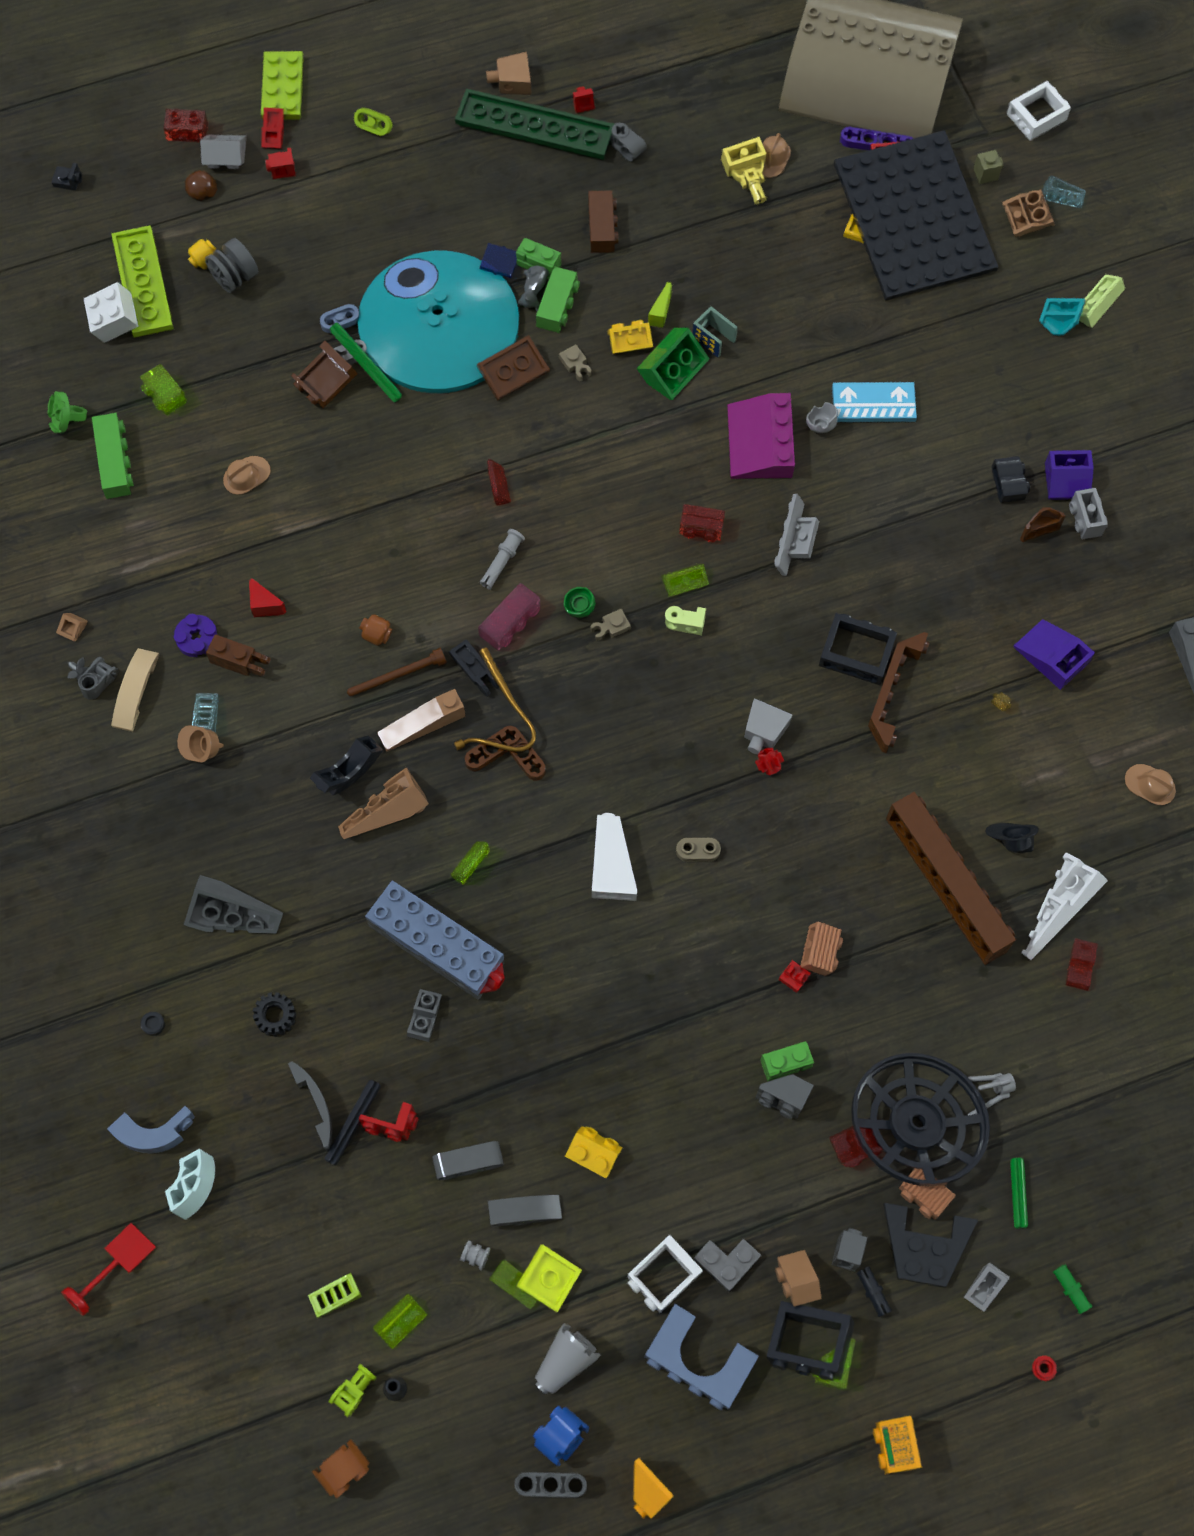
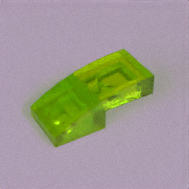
M502 1260L489 1280L524 1306L531 1309L537 1300L516 1287L523 1274L506 1260Z

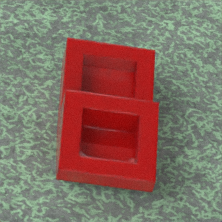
M264 107L262 148H282L284 109Z

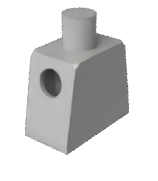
M754 698L744 735L746 739L751 741L748 750L758 754L763 746L773 748L790 725L792 714Z

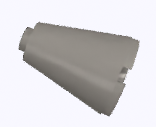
M565 1323L560 1327L535 1376L538 1381L536 1386L545 1394L548 1392L554 1394L594 1363L600 1356V1353H594L597 1349L578 1331L572 1334L569 1331L571 1326Z

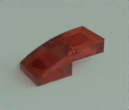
M1075 938L1065 985L1088 991L1091 983L1092 968L1096 959V943Z

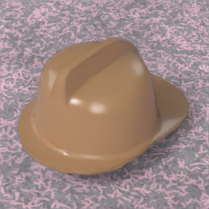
M779 133L777 136L766 138L763 142L766 152L763 176L766 178L776 177L781 174L790 157V147L781 138Z
M249 456L242 460H236L229 465L225 472L223 484L230 493L236 495L247 493L268 479L270 465L264 458L259 456Z
M192 725L182 728L177 740L180 754L188 760L206 762L208 759L215 757L219 748L224 746V744L219 743L218 736L214 731Z
M1136 764L1126 772L1125 784L1135 795L1156 805H1166L1174 799L1176 788L1168 772L1145 764Z

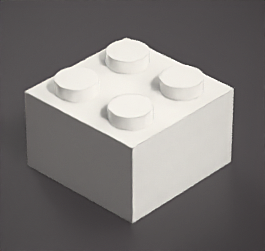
M118 282L84 298L90 333L104 343L138 327L132 294Z

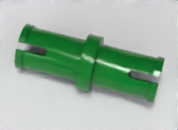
M1066 1264L1053 1271V1274H1055L1064 1288L1063 1293L1065 1296H1069L1079 1314L1092 1307L1081 1290L1080 1282L1075 1281Z

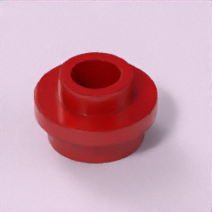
M1040 1356L1034 1360L1032 1371L1039 1380L1048 1381L1056 1375L1057 1366L1052 1358ZM1041 1364H1045L1048 1367L1047 1373L1041 1372Z

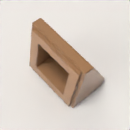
M63 613L56 633L75 642L88 621L72 613Z

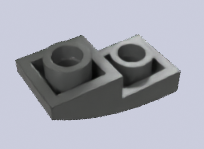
M419 990L407 1037L429 1042L442 994Z

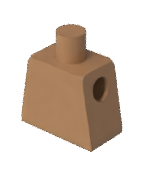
M527 52L498 58L497 70L486 71L487 83L499 82L500 93L531 95Z

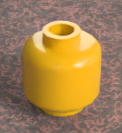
M200 239L189 248L188 253L191 257L188 260L195 268L199 266L202 269H207L205 257L209 254L213 255V252L217 249L209 240Z

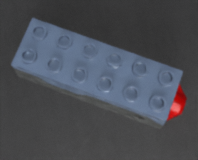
M393 880L365 916L370 928L477 1000L480 999L483 993L497 991L504 982L503 965L505 963L504 955Z

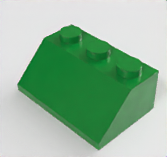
M674 328L639 365L637 370L649 386L669 400H673L706 364L709 357L689 328Z

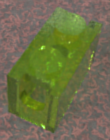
M161 364L140 376L144 383L141 385L143 392L146 396L151 395L155 407L158 410L162 409L166 415L187 403L183 390Z

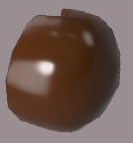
M195 171L186 178L185 191L191 198L203 201L205 197L209 196L212 198L215 195L217 183L208 172Z

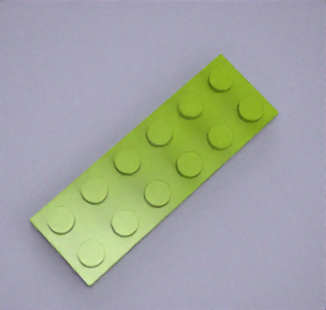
M151 225L111 233L122 286L131 292L138 327L132 329L133 337L174 329Z

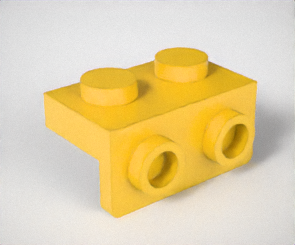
M581 1126L576 1132L565 1157L607 1178L623 1148L615 1140L598 1135L595 1129Z

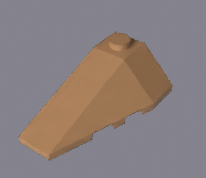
M407 768L389 779L383 785L385 789L378 796L373 794L364 809H357L338 827L343 839L411 817L425 809L429 804L427 798Z

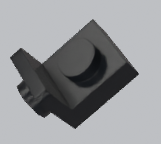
M73 163L71 168L57 166L52 179L53 187L76 191L78 183L80 184L82 181V172H80L78 164Z

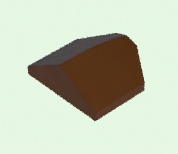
M1050 507L1042 508L1025 526L1020 538L1021 542L1059 530L1066 517L1065 514Z

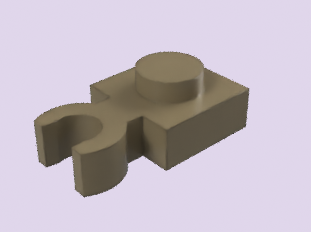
M576 344L559 353V359L569 373L574 370L576 371L577 380L582 381L581 372H586L588 376H591V368L585 365L587 359Z
M622 609L603 616V623H593L590 629L591 631H601L595 635L596 641H599L607 633L612 638L631 630V625Z

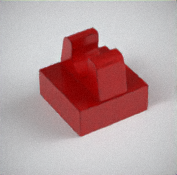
M584 86L576 88L577 92H573L575 112L580 113L595 109L592 89L585 90Z
M792 960L779 977V980L798 993L811 973L801 968L799 964Z

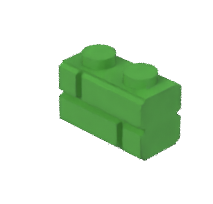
M527 238L523 239L516 252L518 266L525 269L533 266H542L549 271V276L547 277L549 279L553 268H560L561 252Z
M806 1041L763 1054L760 1060L768 1082L798 1073L800 1070L810 1069L814 1064Z

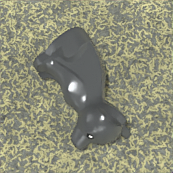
M533 266L528 270H524L523 274L526 276L525 293L518 300V305H523L525 308L534 307L538 312L540 304L536 295L544 286L549 276V271L542 266Z

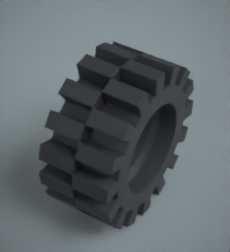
M271 992L268 993L267 997L264 995L260 997L262 1000L260 1002L257 1000L255 1003L256 1008H253V1019L259 1030L268 1036L271 1034L273 1037H278L277 1034L284 1035L286 1030L290 1031L291 1025L295 1024L294 1019L296 1018L295 1008L291 1000L284 994L282 996L277 992L275 995ZM271 1007H280L283 1010L282 1019L275 1023L269 1022L266 1019L267 1011Z

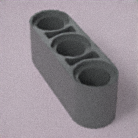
M498 1141L447 1151L432 1157L436 1177L440 1181L487 1171L504 1165Z
M525 1472L518 1475L515 1480V1489L520 1495L525 1497L577 1498L585 1493L587 1487L584 1477L574 1473ZM528 1477L532 1479L533 1488L529 1492L520 1490L519 1482L522 1478ZM548 1478H554L558 1482L557 1490L552 1493L544 1489V1482ZM575 1478L581 1480L583 1488L579 1493H572L569 1490L570 1480Z

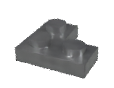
M743 1239L727 1256L709 1240L694 1257V1260L726 1290L730 1291L759 1259L761 1254Z

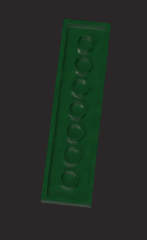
M471 89L465 90L455 117V124L603 160L612 138V127L615 125Z

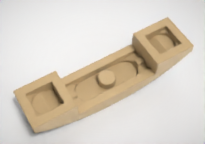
M139 648L135 652L118 693L112 718V727L133 732L140 713L138 708L149 675L154 672L159 653Z

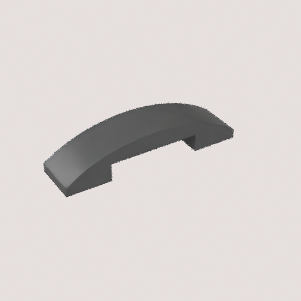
M290 1062L288 1065L298 1087L301 1089L308 1085L323 1119V1123L315 1127L326 1151H329L332 1146L333 1130L326 1101L310 1075L296 1063Z

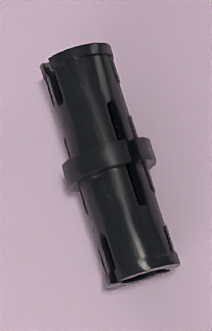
M869 1266L864 1269L868 1279L863 1270L856 1274L859 1276L867 1292L865 1293L866 1297L870 1298L879 1318L885 1313L891 1312L892 1309L882 1293L884 1290L882 1285H878Z

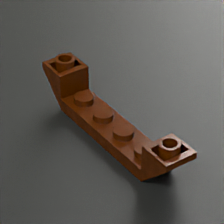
M926 632L897 643L868 725L883 753H887L889 746H894L897 735L893 734L896 726L884 723L887 710H884L885 703L890 704L894 693L890 691L892 684L897 685L900 673L897 672L898 666L903 667L906 656L919 660L921 653L926 654L930 643L926 641L928 636Z

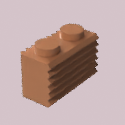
M821 922L811 924L800 967L824 976L833 973L838 965V959L836 958L837 950L841 948L843 938L840 937L842 930Z
M915 1168L908 1176L925 1180L922 1169ZM903 1182L899 1187L902 1191L900 1193L901 1196L909 1203L914 1201L920 1207L919 1211L928 1219L931 1217L936 1219L956 1196L944 1185L933 1187L917 1186Z

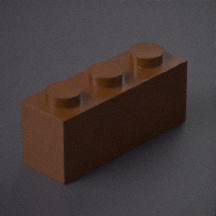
M612 190L588 191L591 253L615 252V244H618V232H614V227H618L617 215H613V211H617L616 198L613 199Z

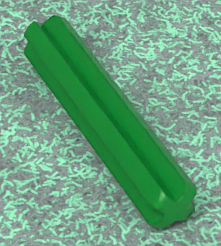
M1012 1158L1010 1163L1014 1227L1023 1229L1028 1226L1024 1159Z

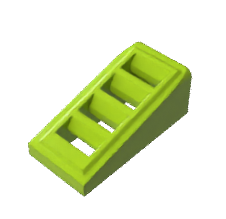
M667 282L649 312L648 322L650 326L663 328L665 325L672 295L671 283Z
M351 1273L308 1295L317 1318L362 1297ZM346 1283L348 1284L349 1289L352 1293L348 1296L343 1287V1285ZM337 1287L339 1288L341 1295L343 1297L340 1300L338 1299L336 1292L334 1290ZM329 1291L334 1300V1303L331 1305L325 1294ZM319 1296L322 1297L326 1306L324 1309H321L317 1300Z

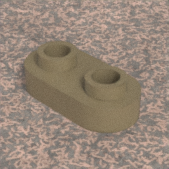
M683 838L676 847L678 858L686 862L714 861L719 857L721 851L719 842L714 838ZM710 845L714 849L712 851H708L706 849V846ZM690 846L691 850L685 851L683 847Z

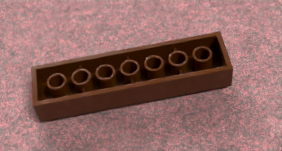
M912 792L893 803L886 817L887 822L984 965L1007 953L1016 941L1014 931L1010 926L1005 925L1001 912L997 907L992 906L988 893L984 888L979 887L975 874L966 868L962 855L958 851L955 852L951 846L949 836L946 833H942L938 827L939 823L936 817L929 814L922 797H918L915 792Z

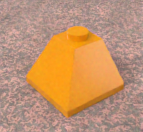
M638 1458L634 1462L633 1500L636 1503L634 1509L643 1518L648 1516L651 1519L673 1495Z

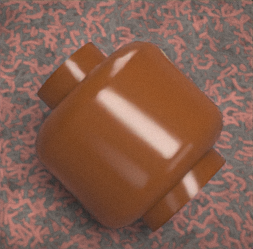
M376 614L371 615L369 619L364 618L359 627L362 630V638L376 646H380L382 643L386 644L393 631L390 628V622Z

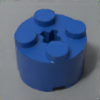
M557 1406L550 1415V1422L546 1427L540 1426L533 1437L536 1439L535 1447L559 1467L561 1465L559 1460L562 1458L566 1461L581 1444L583 1438L580 1435L583 1431L588 1433L589 1426L567 1407L562 1409L560 1406Z

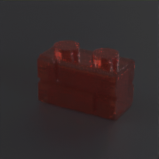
M684 504L679 534H683L686 538L702 537L709 542L721 540L725 511Z

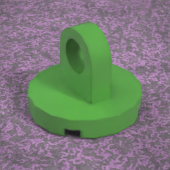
M55 391L48 403V417L52 418V423L49 422V426L54 433H64L68 428L69 421H85L87 410L79 406L69 405L66 393Z

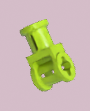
M359 1364V1370L350 1381L346 1379L329 1400L331 1405L335 1404L342 1409L347 1418L360 1404L365 1395L363 1393L371 1380L377 1378L361 1364ZM341 1397H343L345 1400H347V1401L349 1402V1404L345 1403V1402L341 1399Z

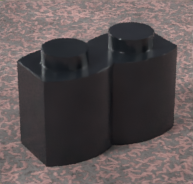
M1019 456L994 459L991 467L1000 503L1025 500L1030 492V484L1023 475L1025 474L1024 462H1021Z

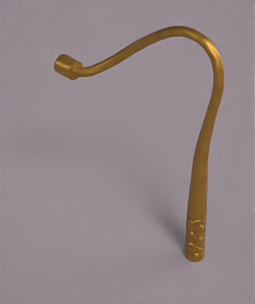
M483 648L480 650V654L484 658L487 667L490 669L492 676L509 703L529 726L532 738L529 744L523 747L506 746L481 738L460 739L454 742L455 748L458 751L464 748L467 743L478 742L515 752L527 750L533 746L536 740L534 726L514 700L488 648Z

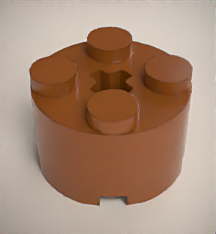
M352 1439L347 1442L348 1448L345 1445L341 1446L322 1462V1465L319 1466L321 1471L318 1468L312 1471L329 1496L334 1494L338 1498L350 1486L348 1482L354 1478L355 1481H358L369 1470L367 1466L369 1461Z

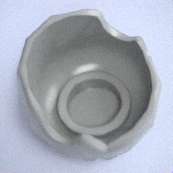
M825 402L820 408L814 406L811 412L807 414L806 424L815 433H827L836 427L838 410L835 405Z

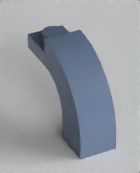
M184 1106L163 1126L155 1129H146L138 1126L124 1113L107 1129L123 1145L134 1151L159 1153L175 1147L184 1140L178 1133L181 1130L185 1131L192 1125V1119L195 1116Z

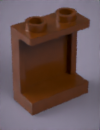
M326 341L319 346L323 351L298 376L294 373L291 375L295 380L293 385L301 393L305 390L308 393L307 399L314 406L318 403L322 408L357 375L353 367Z

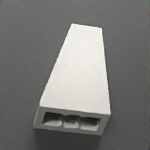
M612 813L597 815L592 898L636 901L637 888L620 816H615Z

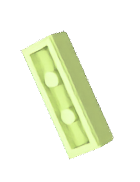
M1107 274L1103 276L1086 296V302L1079 321L1091 328L1097 323L1124 291L1125 286L1122 277Z

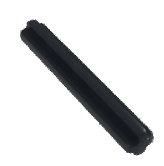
M368 1081L325 1157L328 1163L337 1165L360 1125L359 1116L366 1114L381 1088V1085L376 1081Z

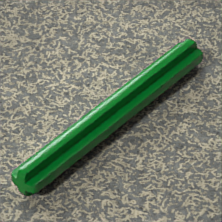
M339 323L333 324L330 327V332L393 402L400 400L402 397L401 392Z

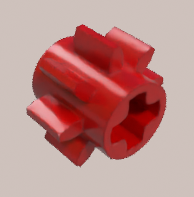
M766 748L758 753L759 760L755 761L759 771L762 770V773L766 772L767 775H772L781 770V763L784 762L781 752L773 748Z

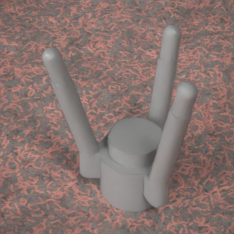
M1010 1073L968 1077L971 1082L992 1080V1083L980 1085L978 1087L979 1090L993 1088L996 1094L1000 1093V1095L985 1103L986 1108L1002 1099L1010 1097L1009 1093L1016 1090L1015 1080ZM976 1109L970 1112L968 1115L977 1114Z

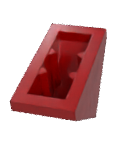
M253 578L249 581L250 607L253 617L284 615L287 612L284 602Z

